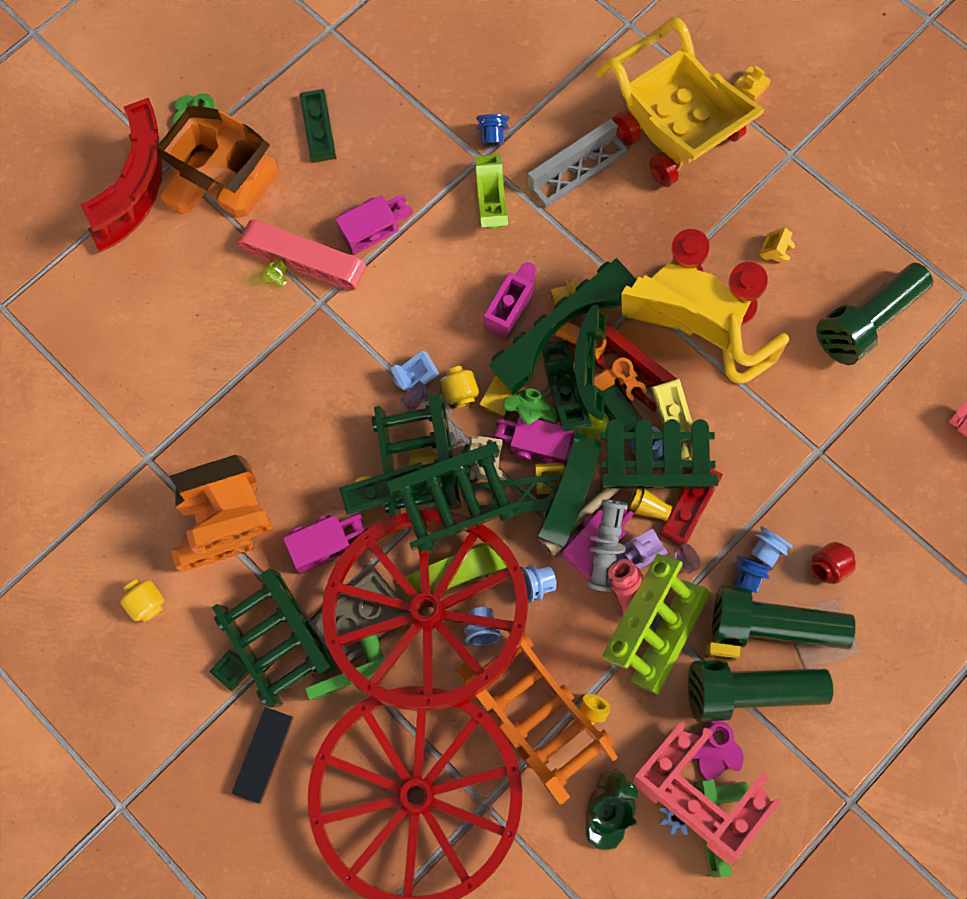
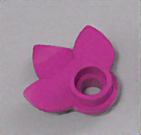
M714 721L707 725L706 728L710 729L713 733L693 758L698 759L703 777L706 780H714L720 776L726 766L732 770L740 771L744 755L742 748L734 742L732 728L722 721ZM715 731H720L723 734L721 742L714 740L713 734ZM697 732V733H694V734H695V735H698V736H701V735H702V732Z

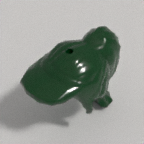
M618 769L607 770L601 773L597 789L592 793L587 805L586 837L588 843L594 848L601 850L615 849L623 840L625 830L637 825V820L634 818L636 807L633 801L639 798L637 788L630 781L628 782L625 774L621 773Z

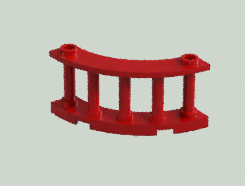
M149 97L123 106L130 126L131 134L128 135L131 141V149L126 163L120 172V177L113 186L110 185L96 197L81 204L82 210L91 226L88 228V231L99 253L124 240L143 222L150 212L160 189L162 158L159 157L157 149L159 144L157 120Z

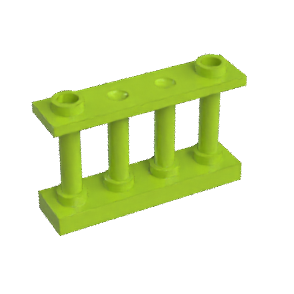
M658 553L602 655L604 660L627 669L629 665L632 666L635 672L630 682L656 695L659 694L711 594L706 587L685 580L681 581L677 574L683 563L680 560ZM671 587L676 594L668 607L663 601ZM658 613L663 619L654 633L649 627ZM644 639L649 645L641 659L635 653Z

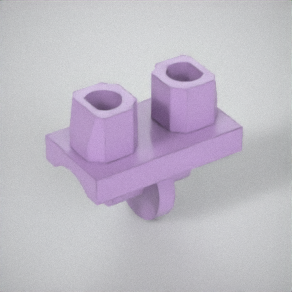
M652 528L624 544L626 551L616 554V563L621 559H628L641 570L653 562L657 553L665 556L668 552Z

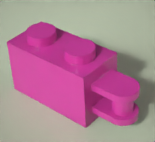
M382 195L376 198H369L361 206L353 210H346L339 217L335 218L338 230L353 255L399 232L398 222L408 218L413 213L412 208L406 205L404 195H398L387 202Z
M529 262L523 263L516 275L509 272L484 314L485 330L508 341L533 298V283L536 277V267L534 264Z
M520 415L517 423L496 419V432L492 433L491 438L502 439L503 444L511 445L510 454L515 455L516 459L526 462L532 459L542 462L541 464L564 463L565 465V457L571 443L573 430L563 432L561 425L536 420L530 425H526ZM507 430L515 431L513 437L506 435Z
M601 510L595 516L590 513L580 525L583 530L577 536L572 534L565 547H562L565 549L562 558L587 580L592 576L593 557L596 552L589 551V547L597 546V543L589 539V537L599 536L598 528L603 513ZM624 510L622 532L619 537V543L624 539L627 532L623 527L634 515L632 511Z
M325 515L318 518L314 525L307 528L301 526L291 530L289 536L283 539L297 571L303 574L341 557L350 543L368 530L363 527L361 522L363 520L362 515H355L341 522L337 515L332 517L331 515ZM351 527L354 533L346 536L344 530Z

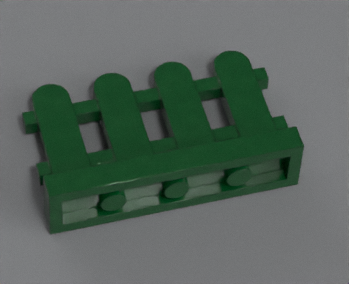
M613 419L607 424L606 432H601V440H606L607 461H601V469H607V474H603L600 477V489H713L718 486V474H710V469L716 468V462L710 461L709 440L715 439V432H709V425L703 419H698L692 423L691 432H681L680 423L674 419L667 420L664 423L662 432H652V424L646 419H641L635 424L634 432H624L623 423L618 419ZM624 440H634L635 461H624ZM653 440H663V461H653ZM681 440H691V461H681ZM625 469H635V474H625ZM653 469H663V474H653ZM682 469H692V474H682Z

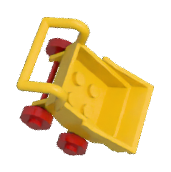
M678 17L669 18L658 29L617 56L606 59L595 71L596 76L599 78L604 77L611 70L614 72L621 93L631 112L622 110L613 116V121L617 125L616 135L626 144L632 145L641 139V129H643L648 138L663 151L650 158L649 165L653 178L664 187H669L678 181V171L681 170L684 163L689 164L725 139L735 142L745 136L747 132L746 125L764 112L762 106L725 81L718 72L711 76L694 56V47L689 30ZM675 29L679 35L682 49L629 83L622 63Z
M696 229L683 230L673 239L671 248L673 260L664 266L652 278L645 275L643 278L638 277L632 288L626 285L621 293L622 317L678 329L689 336L696 333L722 349L724 371L728 379L738 384L747 383L775 364L789 341L788 335L781 333L754 353L747 355L743 352L740 328L741 325L750 322L756 314L758 308L757 299L764 293L768 284L767 273L761 265L755 262L740 263L734 267L730 274L728 289L716 276L703 272L701 264L707 259L710 249L709 240L706 235ZM734 360L743 366L752 367L743 373H739L735 369Z

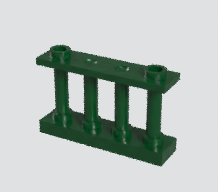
M440 394L428 396L430 405H426L425 409L386 416V411L380 406L374 407L375 416H372V426L374 432H378L383 473L394 470L392 454L432 446L433 449H437L438 459H435L434 463L422 465L423 468L453 457L445 400ZM427 419L433 423L434 432H430L429 436L390 443L388 427ZM452 475L441 478V489L449 509L462 508L457 479L453 478ZM431 492L413 495L416 505L434 502ZM402 499L384 505L385 512L390 514V517L401 514L400 509L405 508Z
M496 441L386 482L391 497L397 495L398 499L402 498L417 538V540L409 542L412 551L418 549L419 553L436 547L434 544L436 541L500 518L502 522L517 516L516 511L520 510L521 503L520 501L509 503L494 465L496 462L495 458L499 457L500 454ZM478 464L480 468L484 469L499 507L485 514H482L467 473H469L468 468ZM449 475L457 479L472 518L456 525L440 486V483H442L441 478ZM425 485V488H429L444 526L443 530L430 535L427 534L413 497L414 489Z
M269 568L260 574L265 582L262 584L261 589L230 610L227 606L219 604L214 605L212 609L216 614L214 620L217 626L222 631H226L258 687L257 695L261 702L269 707H280L283 705L278 695L280 692L312 671L327 675L335 670L336 666L279 571ZM268 597L274 598L279 606L276 608L277 612L243 634L235 620ZM283 621L285 623L288 622L293 630L291 637L257 659L249 644ZM299 646L301 648L303 646L308 655L305 658L306 661L272 684L263 669L295 647Z

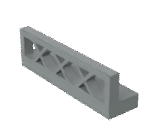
M612 119L608 120L528 173V187L545 208L551 206L628 154V149L616 136L617 125ZM610 143L618 150L613 155L602 154L603 147ZM587 158L598 159V164L594 168L582 167V161ZM566 172L578 173L577 179L573 182L561 181L562 175ZM546 185L557 186L556 193L548 198L540 190Z

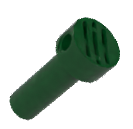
M910 263L856 307L847 304L838 306L824 317L816 327V334L824 351L841 364L853 365L877 345V331L933 286L931 273L920 263Z
M720 585L714 602L712 640L713 643L744 648L750 636L849 650L855 638V617L853 614L757 602L753 601L751 589Z
M705 660L691 663L688 675V694L691 711L697 722L727 721L731 719L734 708L828 705L833 699V681L827 669L731 672L725 660Z

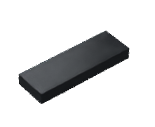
M267 707L264 708L231 794L258 804L262 803L294 719L293 716Z

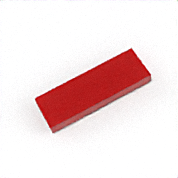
M710 469V474H718L719 483L723 474L714 469ZM716 487L713 489H683L659 535L684 548Z

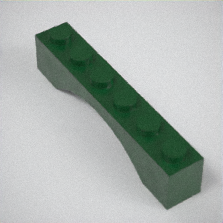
M617 258L611 263L607 261L602 264L597 270L598 274L590 280H583L576 287L574 294L569 298L566 296L559 300L555 305V309L550 314L540 316L534 322V327L531 330L517 335L512 341L513 345L505 351L500 350L492 357V362L489 364L491 370L512 395L534 378L536 366L543 349L562 326L574 318L587 313L592 305L598 304L602 309L618 308L622 305L621 293L626 285L632 288L637 279Z

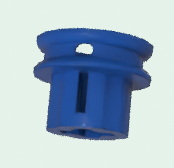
M500 114L477 116L476 119L479 124L476 128L482 130V145H503L504 130L509 129L507 124L509 117Z
M737 555L738 562L733 564V566L738 568L733 584L758 593L763 578L769 579L768 572L773 570V568Z

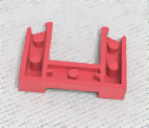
M680 722L635 775L632 784L655 804L658 801L705 839L708 842L706 847L732 867L781 803V800L778 798L772 802L770 801L762 786L769 781L766 773L762 772L729 815L680 776L713 732L708 728H703L701 736L683 732L685 722Z

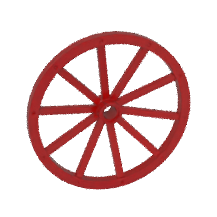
M419 510L426 531L427 525H443L437 510ZM406 512L385 519L372 526L356 538L343 552L335 564L325 588L322 605L323 630L326 643L334 661L347 679L364 694L376 701L400 709L415 711L443 709L462 703L483 692L511 664L522 643L527 626L528 596L526 583L519 563L510 548L495 532L481 524L465 530L469 534L433 594H431L428 551L419 553L421 594H418L376 543L393 532L412 527ZM451 512L455 525L472 519L462 514ZM477 538L491 547L506 566V569L441 600ZM369 548L412 602L343 584V581L355 561ZM509 578L512 579L516 597L514 621L445 610ZM339 593L408 612V614L338 636L336 607ZM424 608H434L433 612L430 615H420L421 611ZM442 620L511 632L500 654L485 670L443 624ZM413 623L370 680L364 677L351 664L343 651V645ZM423 629V695L401 694L378 686L415 636ZM432 629H436L477 675L475 679L453 690L433 694Z
M423 686L399 687L390 691L407 695H423ZM433 688V694L447 692L440 688ZM369 697L349 710L334 725L315 757L308 784L307 801L310 826L317 847L336 876L350 889L366 899H461L477 889L496 871L506 857L516 836L522 810V782L513 749L497 723L476 704L466 700L452 707L463 711L472 718L423 779L427 710L417 711L413 778H411L372 714V711L386 704ZM364 717L403 781V785L332 756L341 738L361 718ZM480 724L497 745L506 766L431 786ZM328 764L399 793L398 796L324 815L322 813V785ZM508 776L510 807L505 827L434 798L438 794ZM419 786L424 790L425 797L420 804L414 805L409 801L408 794L413 787ZM402 805L349 869L334 849L325 824ZM430 806L502 836L492 855L472 876L469 877L431 812ZM410 812L403 895L381 890L367 883L357 874ZM420 813H422L461 883L442 892L413 896Z

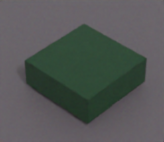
M229 649L210 670V673L229 690L234 691L249 674V671L242 659Z

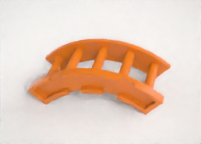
M524 634L516 655L522 651L534 669L500 696L495 695L491 697L485 689L475 697L481 702L487 712L490 709L493 710L488 715L497 723L530 769H533L541 779L542 784L561 805L570 798L563 786L567 784L566 780L602 750L613 761L618 756L611 748L615 743L604 729L599 732L574 705L572 700L575 698L564 684L559 687L530 649L534 644ZM497 656L484 665L483 668L486 670ZM465 663L456 669V672L465 684L477 677ZM542 678L555 695L521 723L516 722L512 724L504 714V711L507 709L506 705ZM563 704L576 721L541 749L537 747L533 750L525 741V738L528 737L527 733ZM585 730L594 741L559 770L555 768L550 771L546 766L549 762L548 758Z

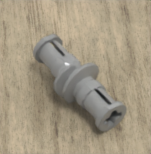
M604 499L601 502V505L604 507L601 523H599L598 528L599 536L589 537V539L597 543V546L589 547V551L596 552L593 557L592 577L588 581L587 586L599 591H613L608 571L611 565L616 564V554L626 551V547L618 541L622 532L623 512L627 509L628 504Z

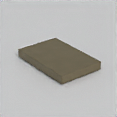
M375 568L353 586L401 600ZM343 594L338 598L336 607L338 636L408 614V612ZM321 612L309 623L318 638L329 650L325 640ZM389 631L377 634L378 641ZM360 641L342 646L351 663L364 653Z

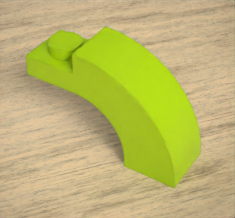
M501 154L475 156L481 227L497 229L508 225Z

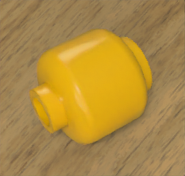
M462 366L446 370L447 375L440 380L445 402L449 405H454V408L474 403V398L479 395L474 373L471 370H463Z
M135 579L123 588L125 594L121 597L120 603L132 620H142L146 623L163 610L161 605L164 603V597L151 580H144L140 583L138 579Z

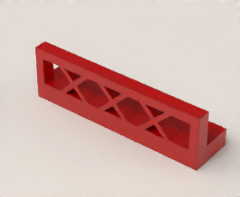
M606 322L607 348H605L603 354L614 353L619 358L629 359L632 362L633 369L640 374V382L646 387H653L677 379ZM600 355L598 361H595V365L601 370L613 368V366H609L604 362V355ZM637 388L631 391L633 396L654 413L658 410L656 403L648 398L646 394L643 395L642 391Z

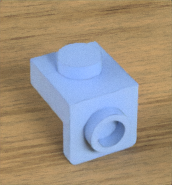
M425 351L419 352L402 366L393 365L390 368L394 374L393 381L397 387L410 392L418 391L439 375L430 356Z

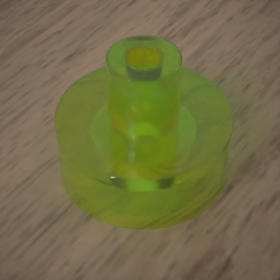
M278 259L261 272L260 277L266 284L275 281L279 287H282L287 282V279L283 276L287 267Z
M604 413V420H598L589 414L591 427L582 428L581 430L590 438L601 437V432H606V426L609 423L608 417Z

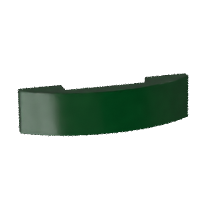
M597 304L592 305L578 335L575 350V376L580 397L588 413L598 420H604V392L594 385L595 344L596 340L606 339L607 313Z
M568 341L547 344L542 351L554 407L563 432L591 427L589 413L578 391L576 376L573 370V358Z
M578 432L574 433L565 457L567 459L551 505L544 515L537 535L538 538L565 547L587 495L597 464L601 442Z

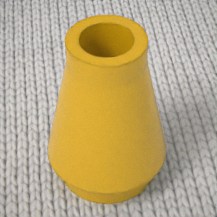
M636 488L633 491L627 507L635 515L663 521L668 519L672 510L671 505L666 504L645 488L642 490Z

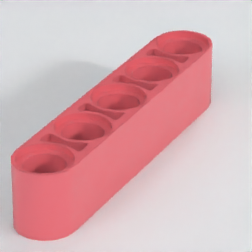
M249 220L238 242L239 247L250 254L347 290L356 289L366 268L365 263L359 258L256 220Z

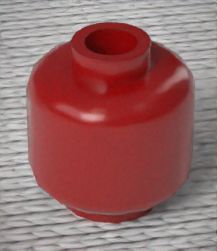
M839 542L827 544L815 552L812 557V571L815 577L821 582L828 584L840 583L856 569L854 552L851 548Z

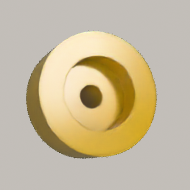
M586 694L579 705V710L594 725L595 722L601 723L607 719L611 707L602 697L595 694Z

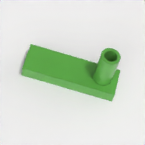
M377 635L359 640L368 663L356 669L367 679L373 676L387 657H384ZM342 673L305 689L309 700H317L353 684Z
M714 780L693 783L697 790L718 807L719 804L739 802L749 790L745 781L715 786ZM703 839L710 877L722 878L732 876L731 867L706 847L708 842Z

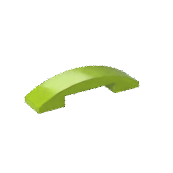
M487 544L473 548L469 551L446 591L486 575L488 577L506 569V566L496 552ZM456 555L429 565L431 594L435 591ZM420 570L405 578L415 591L421 594ZM402 589L405 600L411 603L412 600L407 596V594Z

